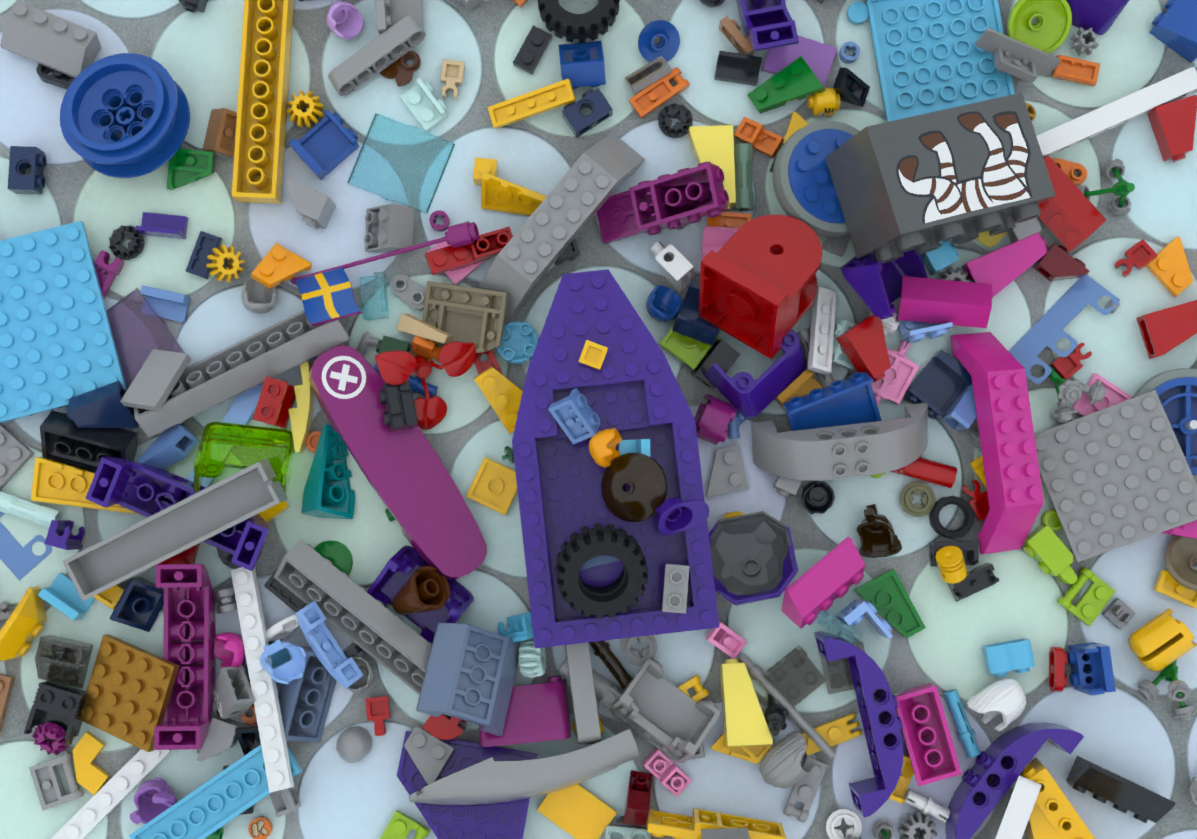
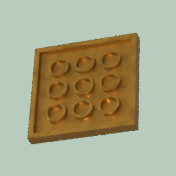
M110 634L103 635L86 690L87 697H85L86 701H84L85 704L81 711L80 720L146 752L154 751V727L163 722L180 665Z

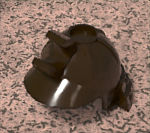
M875 504L867 505V509L864 510L866 518L863 519L856 529L861 539L859 554L865 557L878 558L899 553L902 550V545L897 535H895L892 523L886 516L878 514Z

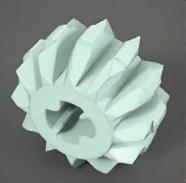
M527 640L520 644L518 665H520V672L524 677L536 678L542 676L547 668L545 647L535 648L534 640Z

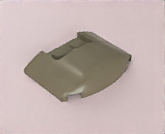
M427 281L422 321L453 335L451 342H473L476 353L487 352L502 345L508 293ZM434 341V342L436 343V345L439 346V347H443L444 345H446V344H443V343Z

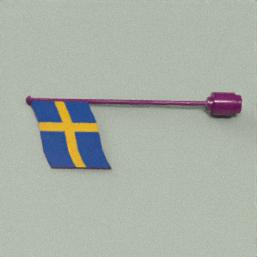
M475 222L459 223L449 226L447 232H445V237L301 277H294L291 279V283L297 285L301 293L305 315L312 326L361 314L362 312L355 302L351 282L344 269L445 241L448 245H452L453 248L475 243V240H478L480 237L479 230Z

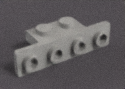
M987 28L976 41V47L994 54L996 69L1002 73L1011 74L1019 80L1033 83L1037 78V73L1049 76L1060 64V58L990 28Z

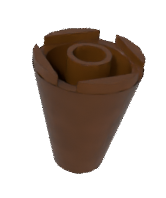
M424 566L417 569L393 597V609L400 615H408L442 608L450 597V586L444 575L441 576L435 567Z

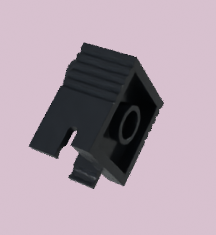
M51 680L39 683L37 696H35L24 734L32 733V728L35 725L39 726L45 722L55 723L65 730L64 739L66 742L64 745L68 746L72 744L73 737L78 736L83 722L80 720L81 711L85 704L84 701H86V691Z

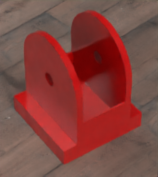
M765 215L745 223L717 253L711 250L701 261L698 316L772 359L781 349L782 339L806 313L815 300L817 292L815 273L818 271L822 259V244L816 232L801 220L786 215Z

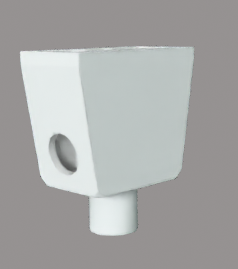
M658 241L651 247L650 251L656 256L654 258L656 267L679 293L690 284L691 279H696L694 266L672 244L665 248Z

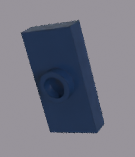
M200 231L186 272L208 280L212 268L206 267V264L212 263V260H209L207 256H215L212 249H219L223 239Z

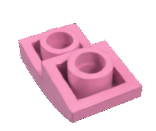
M655 748L642 762L643 766L676 797L692 781L658 748Z

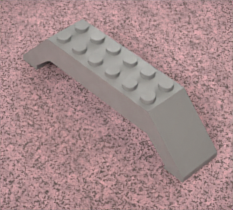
M613 132L582 154L500 251L479 285V289L508 293L505 324H508L519 311L533 287L617 187L632 176L645 161L641 155Z

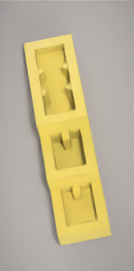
M309 361L300 365L303 384L294 386L297 408L289 409L295 453L299 454L305 451L306 438L310 434L314 411V391L309 381V373L313 364Z

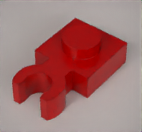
M1142 239L1125 252L1124 255L1127 259L1118 260L1115 263V268L1126 266L1127 270L1122 273V276L1127 277L1134 266L1141 270L1157 258V254Z
M1084 343L1078 344L1073 353L1071 352L1067 357L1059 356L1050 364L1061 378L1068 380L1083 367L1080 360H1085L1092 355L1091 351L1085 355L1081 354L1080 349L1085 345Z
M972 480L971 482L974 485L973 491H969L966 486H962L961 489L965 495L971 497L968 503L972 507L976 519L981 521L987 517L990 510L987 491L981 493L979 482Z

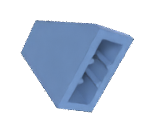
M972 383L967 385L942 418L955 431L968 429L977 417Z

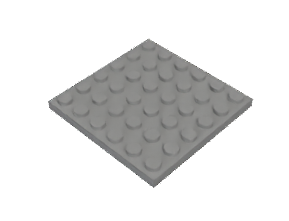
M1156 390L1034 435L1039 472L1076 562L1197 520V484Z

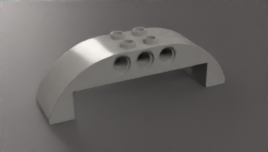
M928 404L905 405V418L779 433H777L773 420L751 423L753 463L762 470L776 476L809 481L874 475L900 469L916 461L927 448Z

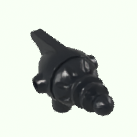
M768 694V707L764 712V717L771 734L777 736L780 730H784L787 727L785 720L788 711L776 704L774 698Z

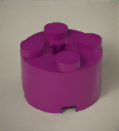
M706 394L704 397L707 399L706 403L699 405L694 417L697 438L715 445L719 442L724 443L728 435L726 428L729 421L732 422L734 420L737 410L733 408V404Z

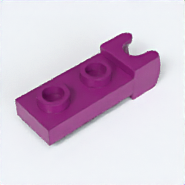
M102 250L94 264L102 295L105 299L125 262L115 258L109 264L110 254Z

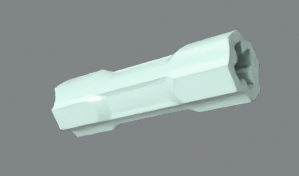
M0 491V512L10 513L48 528L52 520H61L62 511L41 506Z

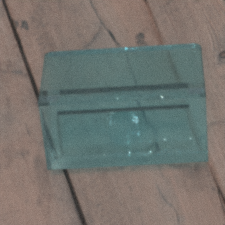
M374 272V276L360 277L362 318L364 320L389 318L386 275L383 272Z

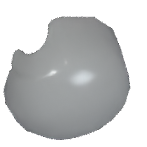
M352 657L364 676L347 687V689L352 692H362L373 683L375 672L372 664L366 659Z
M360 726L347 728L337 740L336 750L340 757L348 763L361 761L372 749L371 735Z

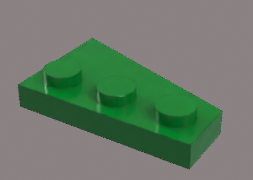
M800 56L747 95L761 114L784 106L786 102L795 99L801 100L807 98L806 95L815 92L821 93L826 90L803 57Z
M890 569L853 589L866 602L869 601L877 612L904 638H908L926 628L894 569Z

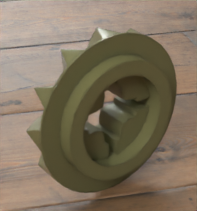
M912 482L906 485L900 493L899 503L903 511L910 516L922 517L932 511L935 505V494L927 484ZM924 493L920 499L922 505L918 503L910 505L914 500L912 494L917 496Z

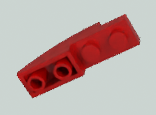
M510 226L481 234L479 239L475 240V243L453 248L451 245L426 252L425 257L431 275L449 270L455 271L496 257L513 237Z

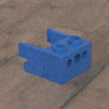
M1095 642L1068 645V664L1071 665L1072 672L1069 675V680L1074 690L1091 696L1105 694V692H1116L1110 647L1108 645Z

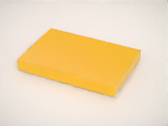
M580 784L548 793L537 808V811L576 839H599L606 826L610 824L617 814L616 810Z

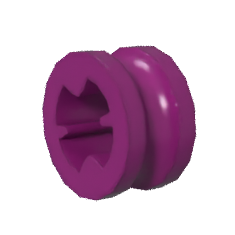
M438 210L430 215L429 221L435 231L442 232L449 227L450 219L444 211ZM439 216V218H445V220H443L444 224L442 226L440 224H434V222H436V217Z

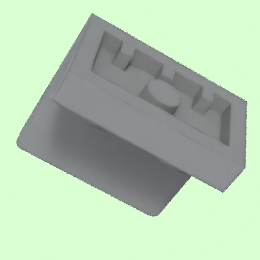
M375 0L377 30L380 35L409 15L414 16L424 30L422 0Z

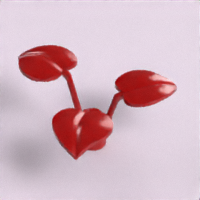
M457 341L448 343L440 349L438 354V360L442 365L436 364L432 360L428 361L423 355L414 357L406 351L383 352L375 355V360L381 377L388 384H403L408 380L409 374L413 375L414 373L420 378L426 398H416L414 400L418 427L423 430H430L444 419L447 413V405L441 397H430L425 378L431 374L432 367L440 370L445 368L446 373L451 377L463 375L472 366L476 349L473 342Z

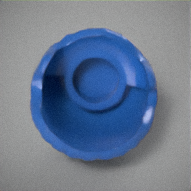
M663 285L656 286L646 301L647 312L653 319L660 322H668L675 319L682 305L681 296L671 288Z

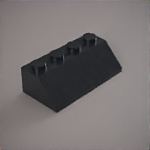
M54 410L50 412L40 426L43 458L96 473L101 457L134 461L137 451L136 432L121 428H78L75 422L68 418L66 413Z
M1079 756L1076 757L1066 779L1073 783V789L1084 794L1088 790L1094 793L1092 798L1102 803H1106L1107 800L1114 803L1113 808L1123 813L1129 810L1134 813V818L1144 823H1147V820L1157 823L1175 806V802Z

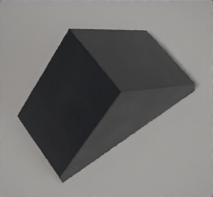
M257 722L252 724L243 723L235 728V733L244 756L261 745Z

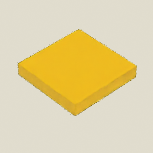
M484 457L466 497L507 515L518 491L516 472Z

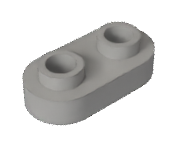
M404 274L394 276L390 282L391 291L413 309L423 310L426 290ZM403 281L404 287L397 288L398 282ZM416 295H421L422 299L419 302L414 301Z

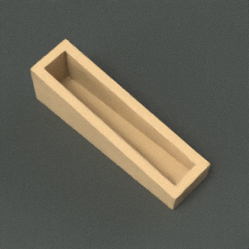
M402 313L396 330L443 344L451 343L453 335L405 313Z

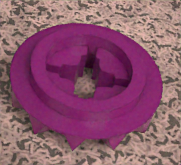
M45 722L35 729L32 737L35 739L34 744L40 746V751L46 750L48 755L51 753L58 755L67 748L64 745L66 742L64 739L66 732L59 725ZM46 738L53 739L54 742L52 743L51 740H46Z

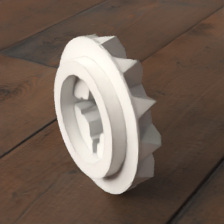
M841 808L840 810L833 811L829 818H827L825 829L830 839H846L848 834L859 838L862 824L859 817L853 811ZM842 818L846 824L850 825L845 829V836L841 829L834 828L841 825Z

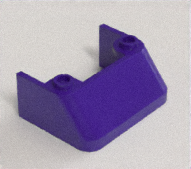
M791 329L782 339L781 350L784 354L757 380L747 372H739L733 378H730L717 363H714L704 376L733 404L742 416L751 419L760 414L806 369V359L799 336Z

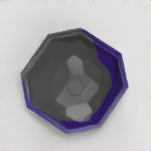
M764 511L720 519L709 532L715 592L735 606L780 597L798 572L790 527Z

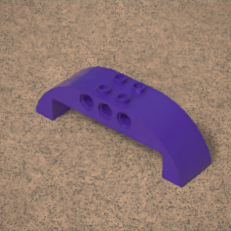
M101 457L85 499L105 508L118 504L145 517H150L200 492L206 487L150 465L120 458ZM257 514L203 542L233 554L231 563L253 571L270 527Z
M814 632L819 655L828 662L843 658L848 660L874 778L849 783L853 805L864 818L869 817L889 799L901 775L903 742L900 731L903 730V725L900 717H897L895 708H898L895 695H892L883 671L863 650L842 637L826 632Z
M1045 722L1028 723L1003 733L993 741L985 752L982 751L976 757V763L972 769H967L962 775V781L955 790L948 806L951 812L945 823L946 839H970L1046 740L1056 748L1071 754L1084 736L1068 727Z

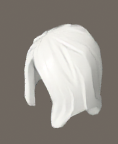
M1001 679L990 684L977 695L972 696L968 700L967 705L968 708L978 713H984L981 719L984 724L990 722L995 716L1002 714L1003 722L994 728L997 731H1001L1024 711L1026 697L1023 688L1016 680Z

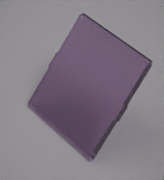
M138 288L107 310L127 390L153 349L185 353L168 330L164 320L157 315L144 295L140 294L141 291Z

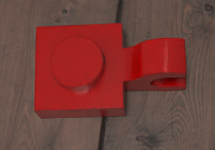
M389 696L365 698L367 721L374 720L375 736L386 734L384 719L391 718Z

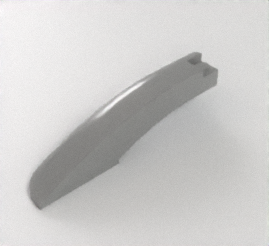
M628 729L591 746L557 756L523 761H494L493 757L435 781L422 788L420 792H414L408 798L410 802L437 805H480L532 798L580 784L616 769L619 765L638 758L639 752L633 734Z

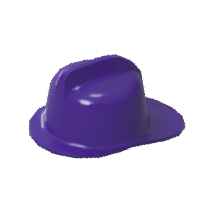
M670 498L655 509L659 519L658 530L663 535H672L696 528L708 518L709 506L701 500L684 502L679 498Z

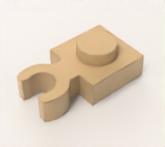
M443 59L440 78L441 83H446L441 90L443 98H446L447 91L452 90L454 92L453 97L457 100L459 93L456 85H463L465 62Z

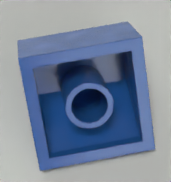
M601 41L559 45L562 80L569 79L573 89L584 86L598 87L606 84Z

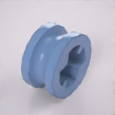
M854 42L844 43L839 52L841 61L846 64L855 62L860 54V48ZM847 50L854 51L852 56H846L845 53Z

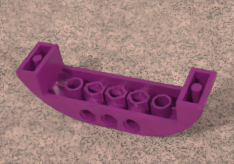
M203 564L156 565V588H164L163 658L180 666L163 723L154 727V750L202 749L208 734L214 703L216 620L212 585L209 574Z

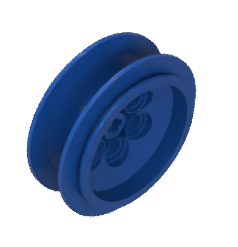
M134 53L107 56L89 65L70 84L60 108V126L68 145L94 170L113 178L139 177L164 165L181 147L190 124V107L181 87L159 62L145 55Z

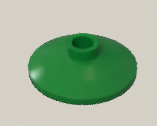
M325 541L314 548L322 557L332 559L333 565L349 576L353 567V558L350 550L344 544L338 541Z

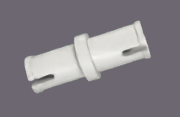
M908 789L904 797V803H908L921 810L922 814H929L943 823L947 821L951 812L949 809L933 802V799L930 797L925 798Z

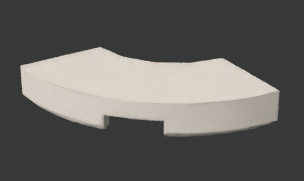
M296 614L269 628L266 631L268 642L285 639L293 632L301 629Z

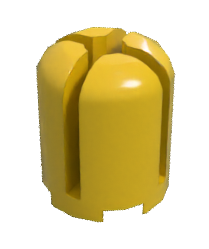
M1169 608L1133 632L1128 639L1132 652L1137 655L1138 660L1147 669L1152 671H1161L1197 646V643L1191 641L1195 638L1183 622H1180L1178 619L1175 620L1170 615L1173 611Z

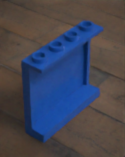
M858 372L853 374L851 378L843 381H834L828 387L814 389L802 397L791 398L787 403L783 404L791 431L882 421L871 383L874 382L873 379L866 372Z

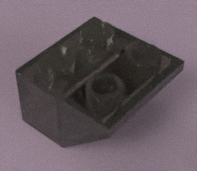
M55 635L41 636L35 657L38 679L83 688L93 644Z

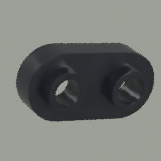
M38 64L36 68L37 74L43 82L64 89H68L75 79L41 64Z

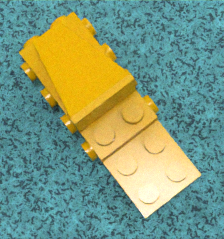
M1037 758L1030 761L1020 776L1042 785L1026 826L1028 839H1095L1044 765Z
M693 808L692 816L649 809L647 818V832L655 837H664L666 835L672 836L674 839H701V829L748 828L750 839H786L782 823Z

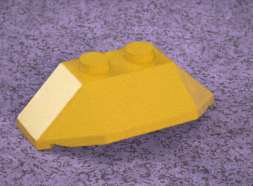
M35 586L27 589L0 630V661L25 656L32 647L31 642L33 639L38 637L44 630L45 626L43 624L47 617L44 601L38 596L41 591L40 587Z

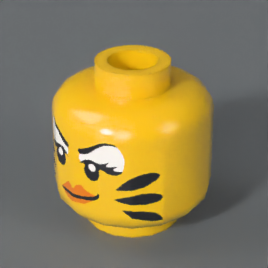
M825 88L826 91L815 92L812 95H808L807 108H811L814 116L831 117L836 111H839L840 94H837L835 89Z

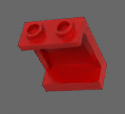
M266 376L253 420L286 429L290 418L289 409L293 408L296 398L294 386L285 381Z

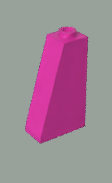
M1038 232L969 261L961 267L964 273L968 272L967 280L970 279L973 283L992 284L993 298L1047 253V243Z

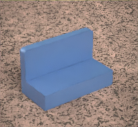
M142 285L140 294L146 296L142 309L143 314L185 323L191 301L190 297Z

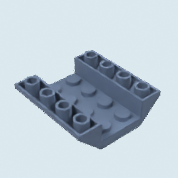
M438 623L416 711L439 717L442 714L481 725L480 731L501 737L518 666L519 647L508 637L469 624Z

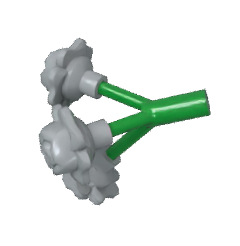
M1051 367L1052 372L1048 377L1055 383L1059 402H1057L1058 409L1050 417L1056 418L1058 423H1067L1073 420V415L1078 410L1067 407L1066 403L1074 404L1077 399L1082 397L1081 392L1088 394L1091 405L1095 401L1101 402V399L1105 397L1106 388L1102 386L1101 380L1092 386L1086 384L1083 386L1079 380L1070 381L1061 378Z

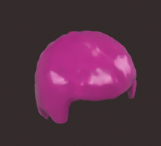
M224 632L217 634L215 637L214 655L223 661L220 664L221 667L232 666L238 668L244 663L246 658L244 644L239 634Z

